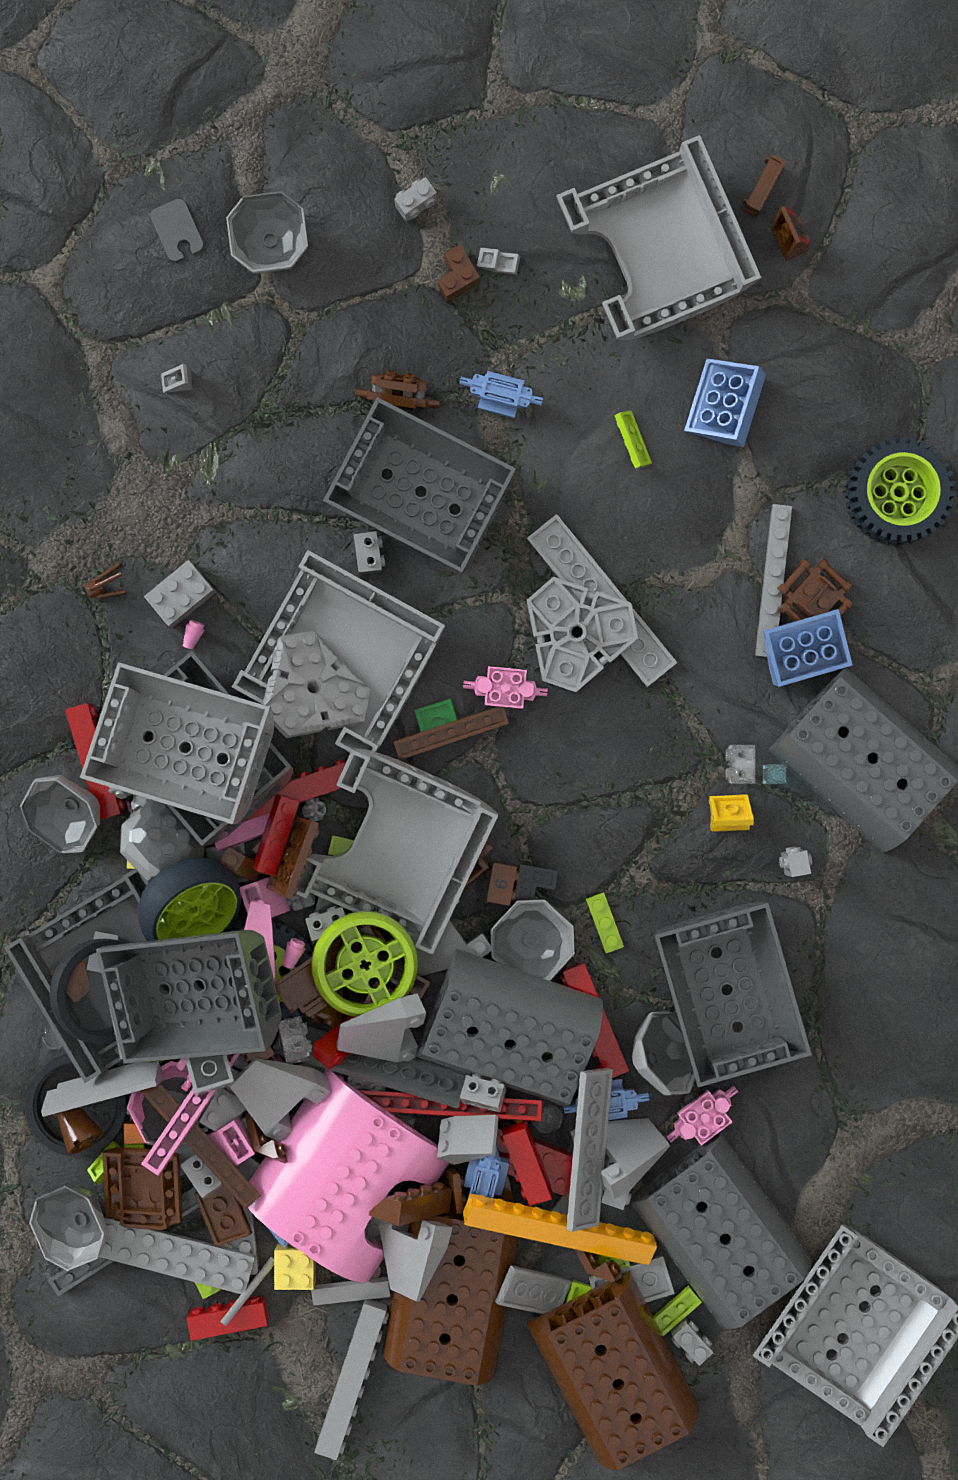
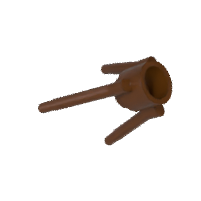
M120 563L109 568L85 585L86 592L91 599L96 597L99 600L104 597L126 594V590L102 593L105 591V584L123 575L120 572L100 581L120 567Z

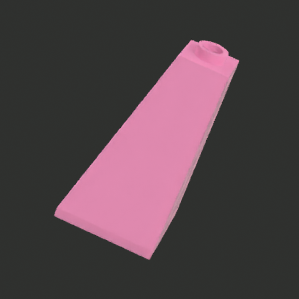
M263 900L251 901L244 930L256 931L265 938L274 982H276L271 907Z

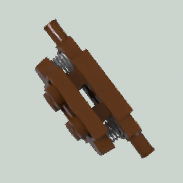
M388 370L383 374L372 375L370 383L375 387L370 390L356 389V397L376 400L378 397L395 406L409 408L432 407L438 409L440 406V401L430 400L427 398L428 396H424L425 391H428V382L417 378L416 374L406 373L403 376L398 375L396 371Z

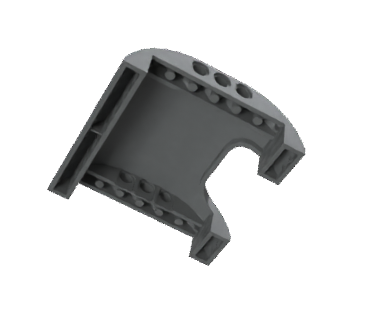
M136 869L123 875V878L32 933L4 947L84 1083L123 1059H120L117 1041L104 1044L84 1042L67 1033L59 1025L50 1004V985L53 977L50 973L56 969L62 958L70 950L83 942L93 940L95 931L118 935V940L125 944L149 941L139 925L138 905L143 891L150 882L146 881ZM89 956L84 959L86 969L88 965ZM87 971L91 991L76 1003L66 993L68 1009L73 1019L83 1028L92 1031L108 1029L113 1026L102 973ZM197 980L198 986L204 989L203 982ZM163 984V989L169 992L168 985Z

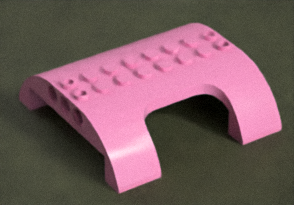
M326 1069L323 1074L327 1075L331 1092L319 1104L307 1098L304 1100L291 1119L293 1130L279 1142L284 1144L287 1149L286 1156L288 1162L282 1163L267 1156L264 1158L248 1181L261 1196L248 1208L275 1234L320 1265L344 1278L365 1283L369 1281L385 1258L382 1243L375 1238L370 1242L365 1235V1228L372 1217L369 1216V1211L380 1203L396 1184L402 1181L412 1180L425 1185H433V1182H437L449 1162L437 1158V1144L346 1083L343 1074Z

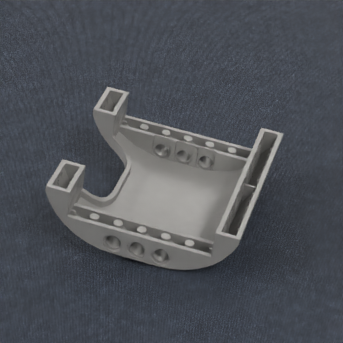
M700 135L682 142L679 152L579 194H577L575 188L556 195L571 232L579 235L595 234L603 237L612 247L627 282L628 293L624 299L621 298V295L602 302L618 340H631L643 337L699 315L732 299L761 279Z
M307 550L298 566L300 572L246 670L240 671L232 688L263 704L268 679L270 676H273V673L270 671L279 637L314 631L324 644L339 657L338 660L342 664L345 663L371 689L364 722L344 727L335 744L350 753L354 748L377 752L427 665L445 625Z
M354 748L336 785L352 793H355L356 789L364 792L369 801L368 812L349 850L336 856L311 854L306 859L304 864L306 869L304 875L299 878L297 895L307 899L310 892L353 912L372 911L387 915L400 923L411 938L416 939V948L433 955L495 824L498 813L474 795L423 770L384 754Z

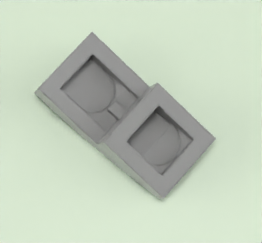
M480 248L477 267L489 271L517 275L520 256L519 254L503 253L498 249Z

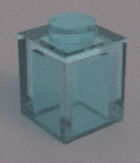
M786 764L763 765V784H787Z

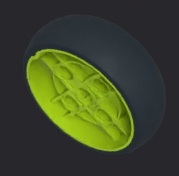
M190 858L179 861L156 875L143 891L138 905V921L141 930L149 941L226 932L234 922L240 909V886L235 875L218 861L208 858Z

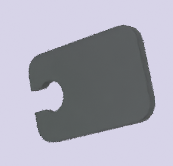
M175 199L152 210L150 214L151 220L171 261L178 262L184 259L182 252L178 250V245L182 241L190 243L193 255L202 251L203 241L188 207L182 199Z

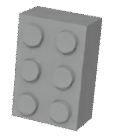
M188 560L144 597L163 621L173 628L214 595L216 591L196 566Z

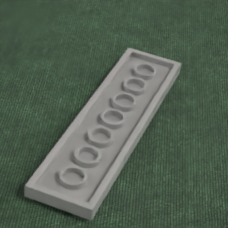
M609 1068L580 1071L566 1229L571 1232L599 1226L603 1185L601 1171L604 1170L613 1072V1069Z
M105 1216L104 1220L108 1229V1237L100 1256L101 1258L238 1294L246 1291L256 1255L223 1246L215 1247V1244L162 1230L125 1228L119 1225L120 1221L114 1218L108 1219Z

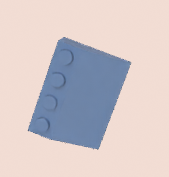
M706 359L684 431L724 444L744 447L766 374L759 366Z
M839 609L763 631L773 684L778 687L852 666Z

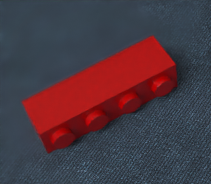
M279 794L275 795L252 866L256 871L276 876L299 801Z
M526 1121L504 1127L501 1142L503 1147L508 1149L509 1153L507 1156L510 1165L515 1167L514 1175L516 1181L521 1183L523 1199H527L529 1206L551 1200L552 1188Z
M252 1296L248 1298L227 1326L220 1321L236 1300H232L229 1304L225 1305L216 1303L211 1305L210 1308H193L186 1317L190 1340L267 1326L270 1319L266 1297Z

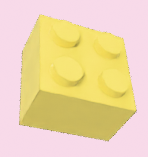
M277 1244L274 1250V1290H313L316 1283V1261L291 1244H287L285 1248L281 1244Z

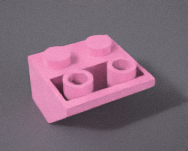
M269 877L240 887L247 913L250 902H256V900L266 901L270 905L271 917L291 909L288 907L285 897L266 888Z
M238 1116L217 1131L207 1134L234 1166L256 1153L253 1150L250 1135Z

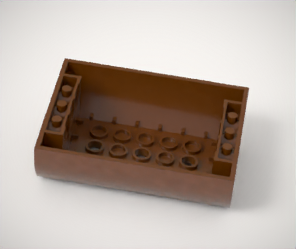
M450 1209V1212L423 1219L441 1222L452 1227L448 1248L419 1302L393 1291L382 1355L390 1366L400 1372L478 1386L491 1381L496 1374L508 1307L498 1305L495 1300L510 1265L515 1266L520 1237L464 1225L463 1213L456 1214ZM422 1220L410 1223L408 1233L418 1236ZM462 1255L465 1258V1262L463 1264H456L454 1257ZM454 1294L458 1297L456 1303H449L447 1296ZM444 1333L449 1334L451 1339L449 1342L444 1343L440 1340V1335Z
M630 1270L621 1274V1279L615 1282L607 1281L526 1323L594 1456L602 1466L612 1470H620L688 1435L693 1429L699 1414L698 1402ZM598 1345L606 1347L602 1353L596 1352L595 1348ZM616 1379L623 1380V1384L619 1387L614 1386L613 1382ZM633 1413H639L638 1415L631 1417Z

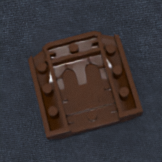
M115 1147L102 1152L106 1217L120 1221L119 1225L125 1228L164 1230L174 1223L181 1222L183 1215L179 1153L175 1152L160 1176H157L141 1165L151 1149Z

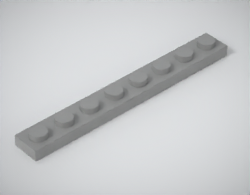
M773 504L771 508L755 656L767 657L763 631L779 626V607L781 606L782 593L777 588L780 584L784 583L792 506Z

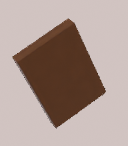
M224 1185L204 1200L197 1191L194 1193L215 1247L252 1234V1229L242 1205Z

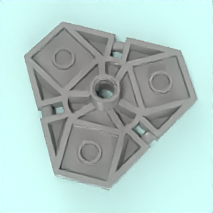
M552 577L527 599L534 637L536 636L538 643L535 645L542 681L577 692L598 674L608 661L614 660L638 639L632 603L598 591L592 592L589 591V588L556 577ZM586 598L593 600L591 606L584 604ZM576 626L581 627L583 630L582 636L578 638L572 634V630ZM550 634L551 641L545 642L544 635ZM598 651L604 655L599 660L594 656Z
M314 631L280 636L277 642L270 671L273 673V676H270L268 679L262 705L271 707L274 715V726L286 738L321 732L325 727L328 730L358 725L362 724L365 720L371 689L345 663L342 664L338 660L339 657L324 644Z

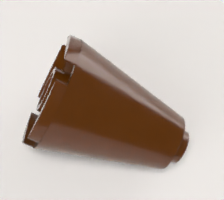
M81 1107L56 1113L69 1155L71 1153L75 1155L93 1146V1140L97 1139L99 1141L104 1136L103 1130Z

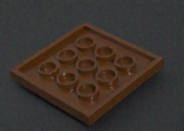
M298 816L294 817L276 876L270 875L266 885L267 889L291 900L297 894L299 878L304 875L306 869L305 861L310 857L313 849L311 846L313 839H316L319 833V823Z

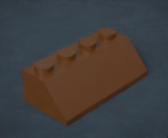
M433 1182V1185H422L418 1189L412 1188L406 1192H396L395 1195L384 1198L371 1209L369 1216L396 1226H402L450 1212L452 1188L445 1186L442 1182Z

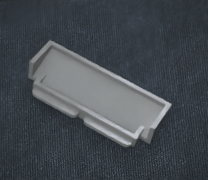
M136 1062L106 1070L84 1083L82 1078L58 1083L57 1089L47 1091L41 1110L42 1116L155 1087L164 1081L160 1062Z

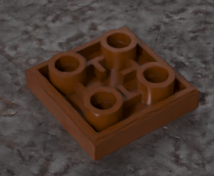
M447 1166L443 1174L445 1186L452 1188L450 1209L456 1214H461L464 1211V1206H466V1198L462 1194L461 1187H464L463 1176L450 1166Z

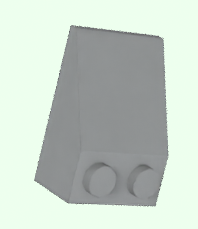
M453 1116L442 1119L437 1158L455 1165L495 1155L498 1116Z

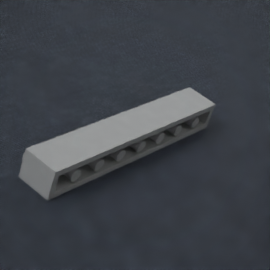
M371 1299L364 1300L314 1452L316 1454L337 1460L339 1453L343 1454L346 1445L343 1439L345 1435L349 1436L352 1423H349L351 1416L355 1417L358 1405L355 1403L357 1398L361 1399L364 1386L361 1385L363 1379H368L371 1369L368 1367L369 1361H374L377 1352L374 1346L376 1342L380 1343L383 1334L380 1328L382 1323L386 1324L389 1313L386 1312V1304Z

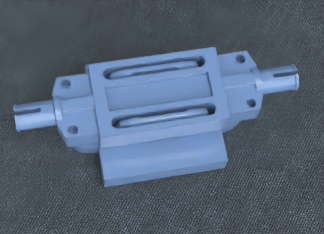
M487 371L485 376L475 374L473 379L461 376L459 385L470 387L471 394L480 398L478 410L515 419L517 408L527 409L530 403L541 406L543 398L532 395L531 388L523 386L524 380Z
M621 1077L612 1079L608 1120L627 1117L629 1110L637 1109L638 1102L649 1101L648 1093L637 1095L633 1088H623ZM578 1097L575 1099V1105L564 1107L565 1114L577 1113Z
M497 1145L495 1155L469 1161L464 1186L471 1188V1194L483 1195L489 1198H493L494 1194L502 1195L510 1163L507 1158L499 1157Z

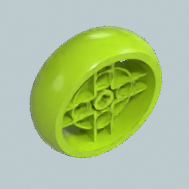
M372 911L354 912L335 920L320 935L312 955V975L320 995L331 1007L352 1017H358L398 998L408 996L413 988L418 972L416 947L406 929L393 918ZM371 925L382 928L389 932L394 939L385 943L375 936L360 935L356 926ZM341 935L345 944L337 954L336 968L326 973L328 950L333 941ZM354 942H360L362 948L360 951L354 952L351 950V945ZM382 950L388 952V957L385 960L377 958L378 953ZM404 956L402 978L397 987L389 994L385 985L393 975L394 961ZM361 961H370V964H368L369 968H360ZM348 968L353 971L350 978L342 976L344 969ZM372 977L379 979V984L375 987H371L368 984ZM345 986L355 993L370 994L373 1002H352L340 996L336 990Z

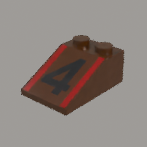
M783 206L780 208L770 228L785 261H788L806 253L810 248L811 242L809 236L802 229L801 218L796 216L795 211Z

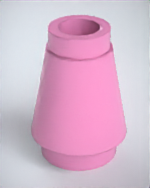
M190 620L189 624H186L183 641L184 647L194 650V647L205 631L203 629L204 624L194 620Z
M291 938L290 942H287L283 962L285 967L294 969L306 950L303 941Z

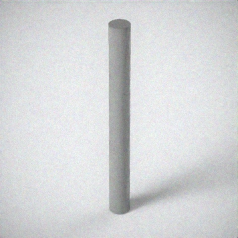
M272 1257L269 1258L247 1286L246 1291L240 1295L220 1322L225 1326L228 1325L274 1266V1259Z

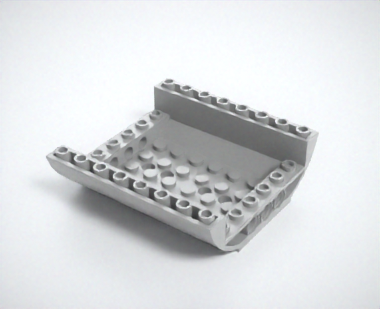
M842 1224L765 1336L753 1357L768 1367L771 1364L776 1366L859 1424L869 1438L884 1447L958 1339V1303L927 1278L855 1229ZM874 1285H878L880 1288L877 1294L870 1293V1288ZM863 1301L869 1303L866 1310L859 1309V1304ZM841 1333L847 1334L844 1342L837 1341V1337ZM830 1349L836 1350V1355L833 1358L826 1357V1353Z

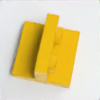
M748 795L709 796L711 832L750 830V825H753L754 818Z

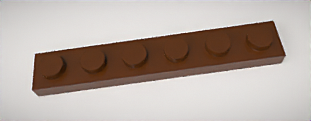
M497 706L394 740L393 743L398 758L401 760L509 724L504 707Z

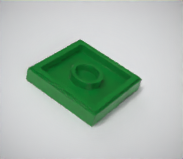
M451 699L414 710L421 732L457 720Z

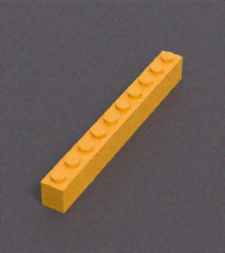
M470 1193L463 1211L464 1225L645 1265L650 1264L657 1248L654 1234L646 1231L642 1232L628 1227L624 1228L610 1223L599 1222V1226L571 1232L566 1230L568 1215L556 1211L543 1210L538 1207H529L520 1203H511L502 1199H493L483 1195Z

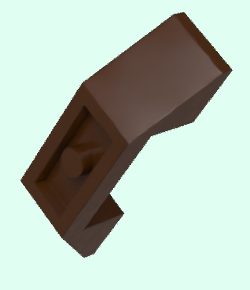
M247 1111L245 1119L253 1150L282 1163H287V1149L285 1145L275 1140L270 1141Z
M575 1249L588 1274L609 1282H615L622 1278L621 1269L613 1259L600 1266L597 1254Z

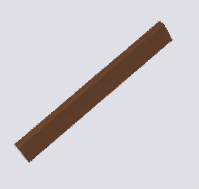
M161 1083L155 1087L140 1091L168 1123L180 1108L179 1103ZM195 1122L184 1141L237 1201L247 1209L261 1195Z

